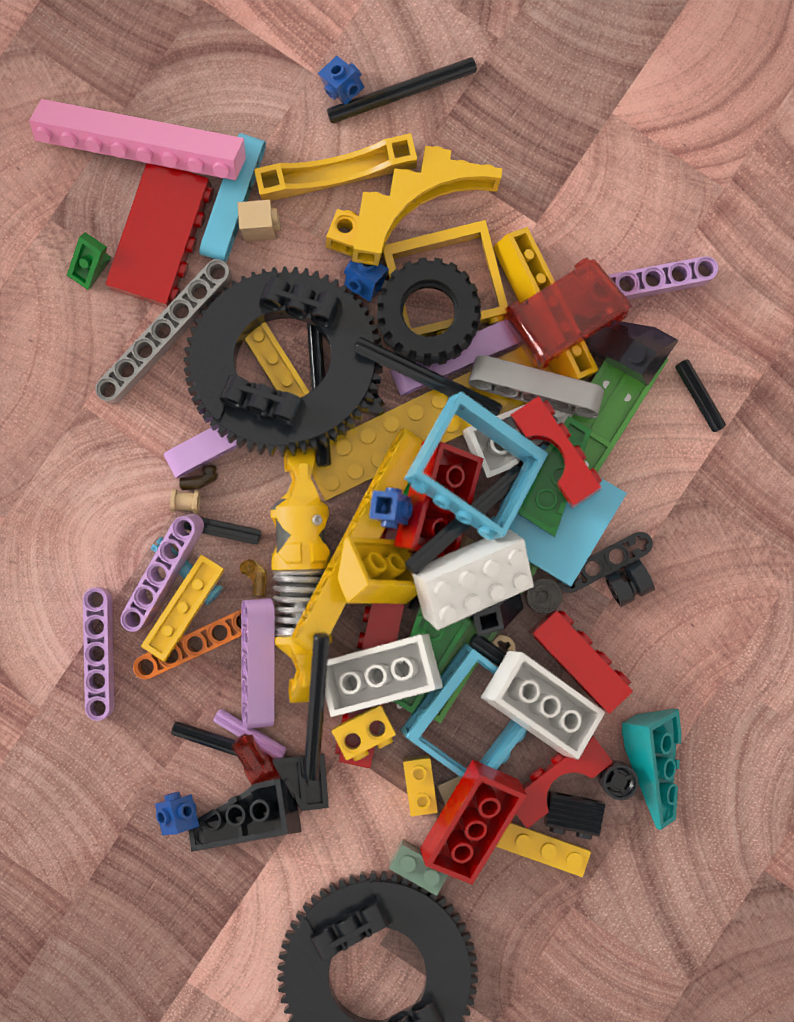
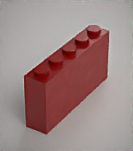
M146 163L105 283L110 290L165 308L180 294L178 284L180 278H185L189 264L186 261L189 253H193L197 243L195 234L197 228H202L205 204L210 203L213 197L214 188H211L212 185L209 178L185 170Z

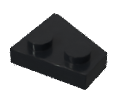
M324 753L320 755L319 778L316 781L304 779L305 755L271 758L272 764L301 811L329 808Z

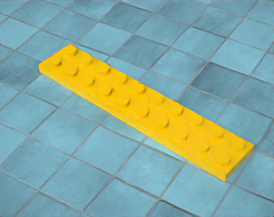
M538 339L498 358L554 373ZM472 371L453 380L501 403L502 409L499 415L528 403L472 387L469 384ZM433 389L347 431L346 436L338 435L337 442L330 439V466H317L316 452H314L315 460L312 475L325 501L373 479L392 441L402 428H406L421 439L426 440L449 396ZM454 414L439 442L447 443L462 436V431L472 425Z

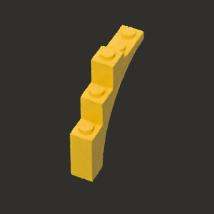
M425 146L420 173L410 169L394 168L390 196L379 192L369 193L363 191L352 262L379 266L382 251L387 240L405 216L418 206L446 194L470 190L497 192L502 177V168H496L489 164L469 163L465 160H451V150L439 146Z

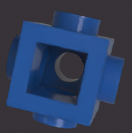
M338 56L333 58L318 72L328 96L333 100L339 99L345 105L365 88L359 78L362 75L360 70L353 63L348 65Z
M351 260L344 270L346 275L344 285L352 292L371 302L381 291L389 268L380 263L379 266L352 262Z
M386 488V491L373 490L369 518L381 522V527L397 529L398 524L408 525L409 518L413 512L411 497L402 494V489Z
M180 791L164 795L165 800L155 803L156 819L160 825L162 835L179 834L199 826L196 805L192 794L181 795Z

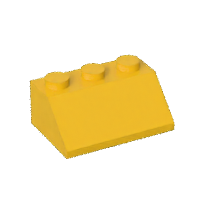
M347 537L344 540L338 573V581L347 603L407 604L418 595L413 574L407 570L405 562L413 555L412 552L395 547V540Z

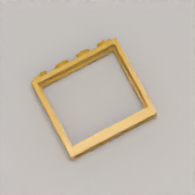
M486 220L384 246L382 253L385 265L389 268L388 277L390 279V274L396 269L394 259L481 238L498 307L481 311L479 324L488 322L491 326L503 321L509 315ZM404 304L403 317L405 323L412 332L420 336L441 335L451 326L454 320L452 318L411 329Z

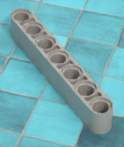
M218 259L210 261L102 376L95 387L96 394L100 399L108 404L120 402L195 322V318L201 315L200 310L208 308L207 301L213 302L215 300L214 294L220 295L223 292V287H227L232 280L231 271L224 261ZM221 268L225 270L223 278L218 280L212 278V274L216 269ZM198 288L207 289V294L202 299L194 297V293ZM187 307L189 309L188 315L182 319L177 318L176 313L178 309ZM165 326L170 327L169 336L159 338V330ZM144 346H152L151 355L147 358H142L140 355L141 349ZM133 365L134 373L130 377H123L122 371L124 367ZM114 384L116 388L114 395L106 397L104 394L105 388L108 385Z

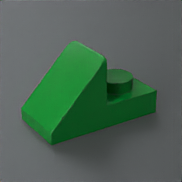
M83 233L79 236L66 276L89 290L111 259L105 253L107 246L88 233Z

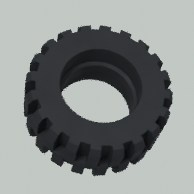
M427 257L418 258V262L412 263L410 260L404 263L403 268L400 270L395 269L390 274V279L385 281L381 287L382 291L378 295L377 301L378 326L387 346L391 347L394 353L415 363H422L423 366H431V364L435 363L442 365L447 363V360L459 357L461 352L465 349L467 350L472 343L481 319V299L478 298V289L475 283L472 284L469 280L470 276L465 271L460 272L457 269L458 265L452 262L449 265L442 262L443 259L436 257L434 261H427ZM421 289L439 290L445 293L453 303L454 320L451 326L441 335L434 337L420 336L412 332L405 323L403 317L404 304L412 293Z

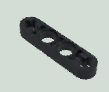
M637 532L589 556L580 572L586 579V582L582 583V579L579 578L573 582L574 587L570 588L563 586L561 581L557 579L558 588L565 593L576 592L645 556L652 549V538L645 532ZM636 537L640 540L645 539L644 550L641 551L638 548L630 551L633 557L629 558L628 550L623 546V543L626 542L627 547H630L636 543ZM615 548L623 552V560L619 564H614L609 559L610 551ZM589 561H595L600 566V571L596 576H589L586 573L585 566Z

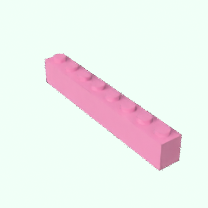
M41 99L29 120L35 141L231 180L237 179L246 159L244 138Z

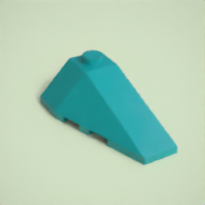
M679 709L636 714L622 722L625 751L633 770L638 776L640 789L656 829L662 830L676 820L678 786L674 784V775L676 769H679L680 760L675 759L676 744H681L682 737Z

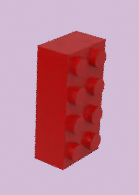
M439 442L422 473L470 505L484 458ZM410 485L407 496L411 497L413 512L409 518L408 525L399 524L394 546L416 553L456 517V514L449 509L440 508L433 502V498L427 494L415 491ZM463 533L433 560L459 550Z
M550 610L528 632L602 710L610 714L633 692L628 686L631 681L624 673L617 669L613 670L609 666L612 661L602 651L598 649L595 651L590 646L593 641L583 631H576L571 626L574 624V621L564 611Z
M472 759L420 847L425 866L473 885L527 796L520 780Z

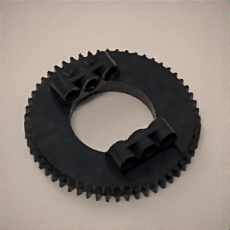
M286 266L283 267L281 273H278L276 267H273L271 272H266L265 269H262L261 274L256 275L255 272H251V277L249 278L241 276L242 281L238 283L232 281L230 288L224 286V292L221 295L215 293V300L213 302L207 301V310H200L202 317L195 318L194 320L197 327L190 328L193 337H187L190 347H185V353L188 357L184 358V363L188 367L184 368L186 376H189L185 378L187 386H191L188 388L190 396H194L191 399L195 406L198 405V413L200 415L204 414L202 416L206 423L211 422L209 424L213 431L218 429V434L221 438L227 435V440L230 444L237 439L236 444L241 449L247 443L248 452H252L257 446L259 455H262L265 449H268L270 457H273L276 450H279L281 457L285 456L286 450H290L292 456H296L298 448L305 455L307 454V446H310L316 452L317 443L319 442L325 448L328 447V438L337 442V432L346 436L345 426L354 429L355 423L353 419L362 421L360 411L368 413L369 407L366 403H374V396L372 394H378V386L375 384H381V376L378 374L383 373L382 365L353 350L359 337H363L383 347L380 344L381 336L377 334L379 333L378 326L373 325L374 317L373 315L368 316L369 308L363 307L362 299L355 300V293H348L346 285L339 288L337 279L329 283V275L327 274L320 279L319 271H315L312 276H309L307 268H305L302 274H299L297 267H294L292 273H288ZM276 319H296L311 324L322 333L331 349V362L326 376L313 391L303 397H298L289 392L276 391L264 384L250 383L238 376L237 356L239 349L247 335L262 323Z
M372 870L370 878H367L363 871L360 874V880H357L353 874H350L349 883L341 877L339 878V887L333 882L329 883L330 892L321 888L319 891L321 898L313 894L311 896L313 906L305 902L303 909L306 913L298 911L296 917L299 921H291L290 927L294 931H286L285 937L290 941L282 942L281 947L286 951L280 952L279 958L284 962L278 963L277 966L278 970L283 971L277 977V981L283 982V984L279 985L278 992L286 993L281 997L280 1001L281 1003L288 1004L284 1009V1013L292 1014L288 1022H466L463 1015L470 1016V1009L466 1005H474V998L469 995L477 993L476 987L471 985L478 983V977L472 974L478 971V966L472 964V962L477 960L475 953H469L475 948L474 943L467 942L471 938L470 932H463L467 928L466 923H457L461 916L459 912L451 914L454 909L452 904L444 907L446 902L445 896L436 899V895L431 892L427 893V890L422 887L418 888V885L413 882L409 884L408 879L404 877L399 881L395 872L388 879L384 870L380 878H377L375 870ZM386 927L404 934L417 946L425 962L426 979L423 990L414 1004L385 1020H370L355 1015L338 1000L330 981V962L332 957L340 951H345L350 946Z

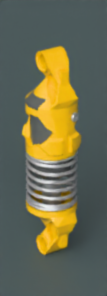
M298 448L296 456H292L290 450H286L284 470L289 472L292 482L287 493L270 507L271 519L276 528L277 543L271 559L272 570H274L272 572L274 575L272 579L279 583L274 585L272 589L280 592V594L275 595L272 599L277 602H287L274 606V611L284 613L275 615V622L285 623L275 626V646L291 658L296 668L293 679H289L288 693L290 703H309L312 652L291 641V636L330 562V550L325 544L324 528L329 518V506L319 498L318 492L311 480L315 460L312 448H307V454L305 455ZM329 635L330 645L332 643V635Z

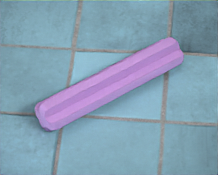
M223 709L218 710L213 719L221 727L273 758L283 757L287 750L285 746L255 728L245 729L240 719Z

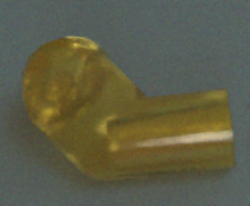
M248 559L241 562L240 572L253 581L252 595L265 596L266 571L254 560Z

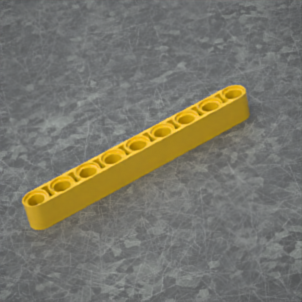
M402 428L392 441L292 633L291 641L310 652L313 650L314 634L325 632L330 635L347 602L338 581L344 540L347 537L379 539L385 529L381 527V522L369 518L373 490L386 491V488L402 489L403 494L408 484V481L404 478L421 449L422 441L425 440L406 428Z

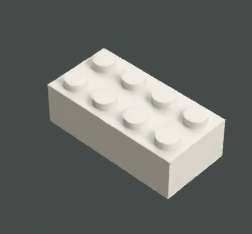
M508 529L503 537L493 540L486 538L431 561L418 574H413L423 617L437 630L534 587L524 539Z
M429 634L414 636L328 660L325 696L331 717L443 688Z
M514 651L507 652L480 697L560 754L574 759L580 758L605 714V711L527 655Z

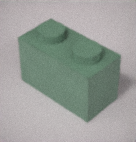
M403 839L389 862L390 870L436 896L448 877L444 873L425 866L420 849Z

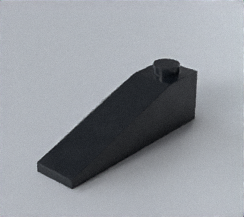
M574 313L572 316L592 355L647 386L678 342L676 338L652 326Z

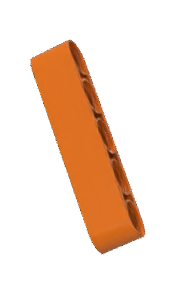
M241 610L182 636L174 648L178 652V659L174 663L168 660L166 662L162 661L150 652L138 657L133 664L135 675L145 680L153 678L241 637V626L238 622ZM218 625H223L227 629L228 633L224 640L217 639L214 634V630ZM194 636L201 638L203 642V647L200 651H194L190 646V640ZM145 659L153 663L154 668L150 674L142 670L141 665Z

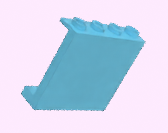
M542 444L540 448L546 451L548 446ZM604 479L599 483L601 490L574 509L567 502L555 537L519 514H516L509 527L511 531L524 539L528 561L557 578L568 587L572 586L627 494ZM506 494L505 497L503 498V500H502V502H501V504H500V506H499L500 508H501V506H502V504H503V502H504V500H505L507 494Z

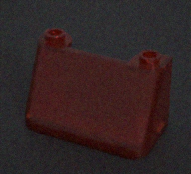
M588 257L584 258L574 266L575 270L522 303L519 300L515 301L505 309L507 313L504 315L503 320L534 368L540 370L549 366L548 363L555 358H560L564 352L601 329L611 326L614 319L619 323L629 317L633 309L631 303L595 259L589 260Z

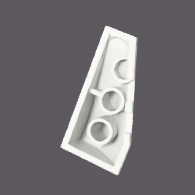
M523 406L496 417L519 432L511 420V414ZM554 410L553 418L559 425L564 423L568 416L572 417L573 414ZM473 426L462 431L470 453L484 458L481 471L486 479L509 470L519 463L520 460ZM533 440L531 442L538 446L542 440Z

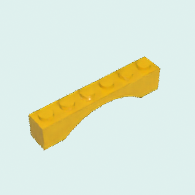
M410 133L384 139L361 150L332 158L309 162L278 163L256 168L254 171L261 199L274 201L393 174L394 168L415 169L417 168V156Z

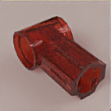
M243 734L232 744L233 751L244 766L245 774L251 785L269 781L279 775L272 764L270 755H265L253 734Z

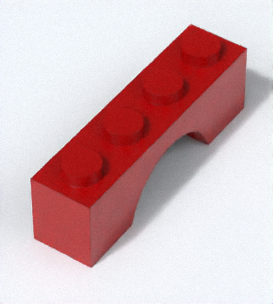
M538 396L512 413L511 420L521 435L528 440L546 441L560 451L564 459L565 469L558 481L557 487L571 508L574 509L601 490L599 483L602 482V479L594 468L589 470L584 462L587 458L578 445L573 447L568 439L571 435L563 423L558 425L553 418L555 411L547 400L542 402Z
M593 735L579 759L567 757L558 752L550 759L552 762L544 769L539 767L529 775L530 780L522 785L527 796L516 813L527 829L549 812L546 800L547 792L551 784L559 776L566 773H581L593 779L613 763Z

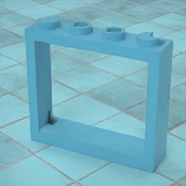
M459 392L449 397L404 479L411 483V487L415 491L427 494L433 498V502L437 506L449 509L456 514V518L460 522L472 525L478 529V533L482 537L493 540L506 535L548 453L466 394ZM454 414L524 462L494 521L422 473Z
M466 643L441 674L440 678L443 688L429 691L400 729L406 738L460 777L464 775L467 768L421 735L476 662L492 674H495L498 669L497 666ZM511 719L480 760V763L497 770L501 764H504L509 759L511 750L524 739L527 730Z

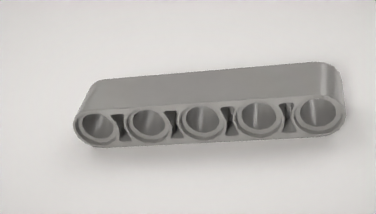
M485 355L476 357L469 379V384L476 389L528 403L539 396L542 402L547 400L554 410L584 418H596L598 416L604 395V389L599 385Z

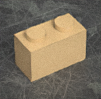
M270 200L237 202L239 229L245 242L277 239L276 231H281L280 216L278 215L277 208L272 207Z

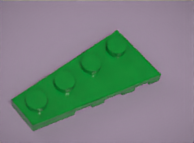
M568 416L563 423L571 435L568 439L573 447L578 445L585 452L592 430ZM550 443L545 451L548 455L517 514L555 537L567 500L557 487L558 481L565 469L564 459L560 451Z
M420 606L410 638L429 634L438 670L440 671L471 621L463 618L437 630L423 617ZM425 693L394 700L393 702L413 714Z

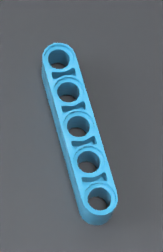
M239 133L238 137L244 138L245 162L236 180L223 178L199 250V255L214 260H222L225 263L229 258L239 229L237 202H247L249 200L256 179L254 169L260 167L266 148V141L243 133Z

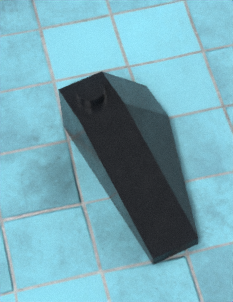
M283 779L255 783L248 790L229 799L225 804L199 817V826L188 830L191 852L302 832L298 805Z

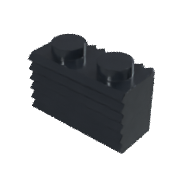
M549 791L547 802L549 812L545 815L544 824L550 827V832L565 834L566 830L576 832V837L588 840L592 839V835L600 836L605 809L603 801Z

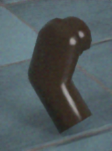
M205 465L202 467L203 475L181 477L179 480L180 489H201L211 484L218 478V474H216L217 467L215 465Z

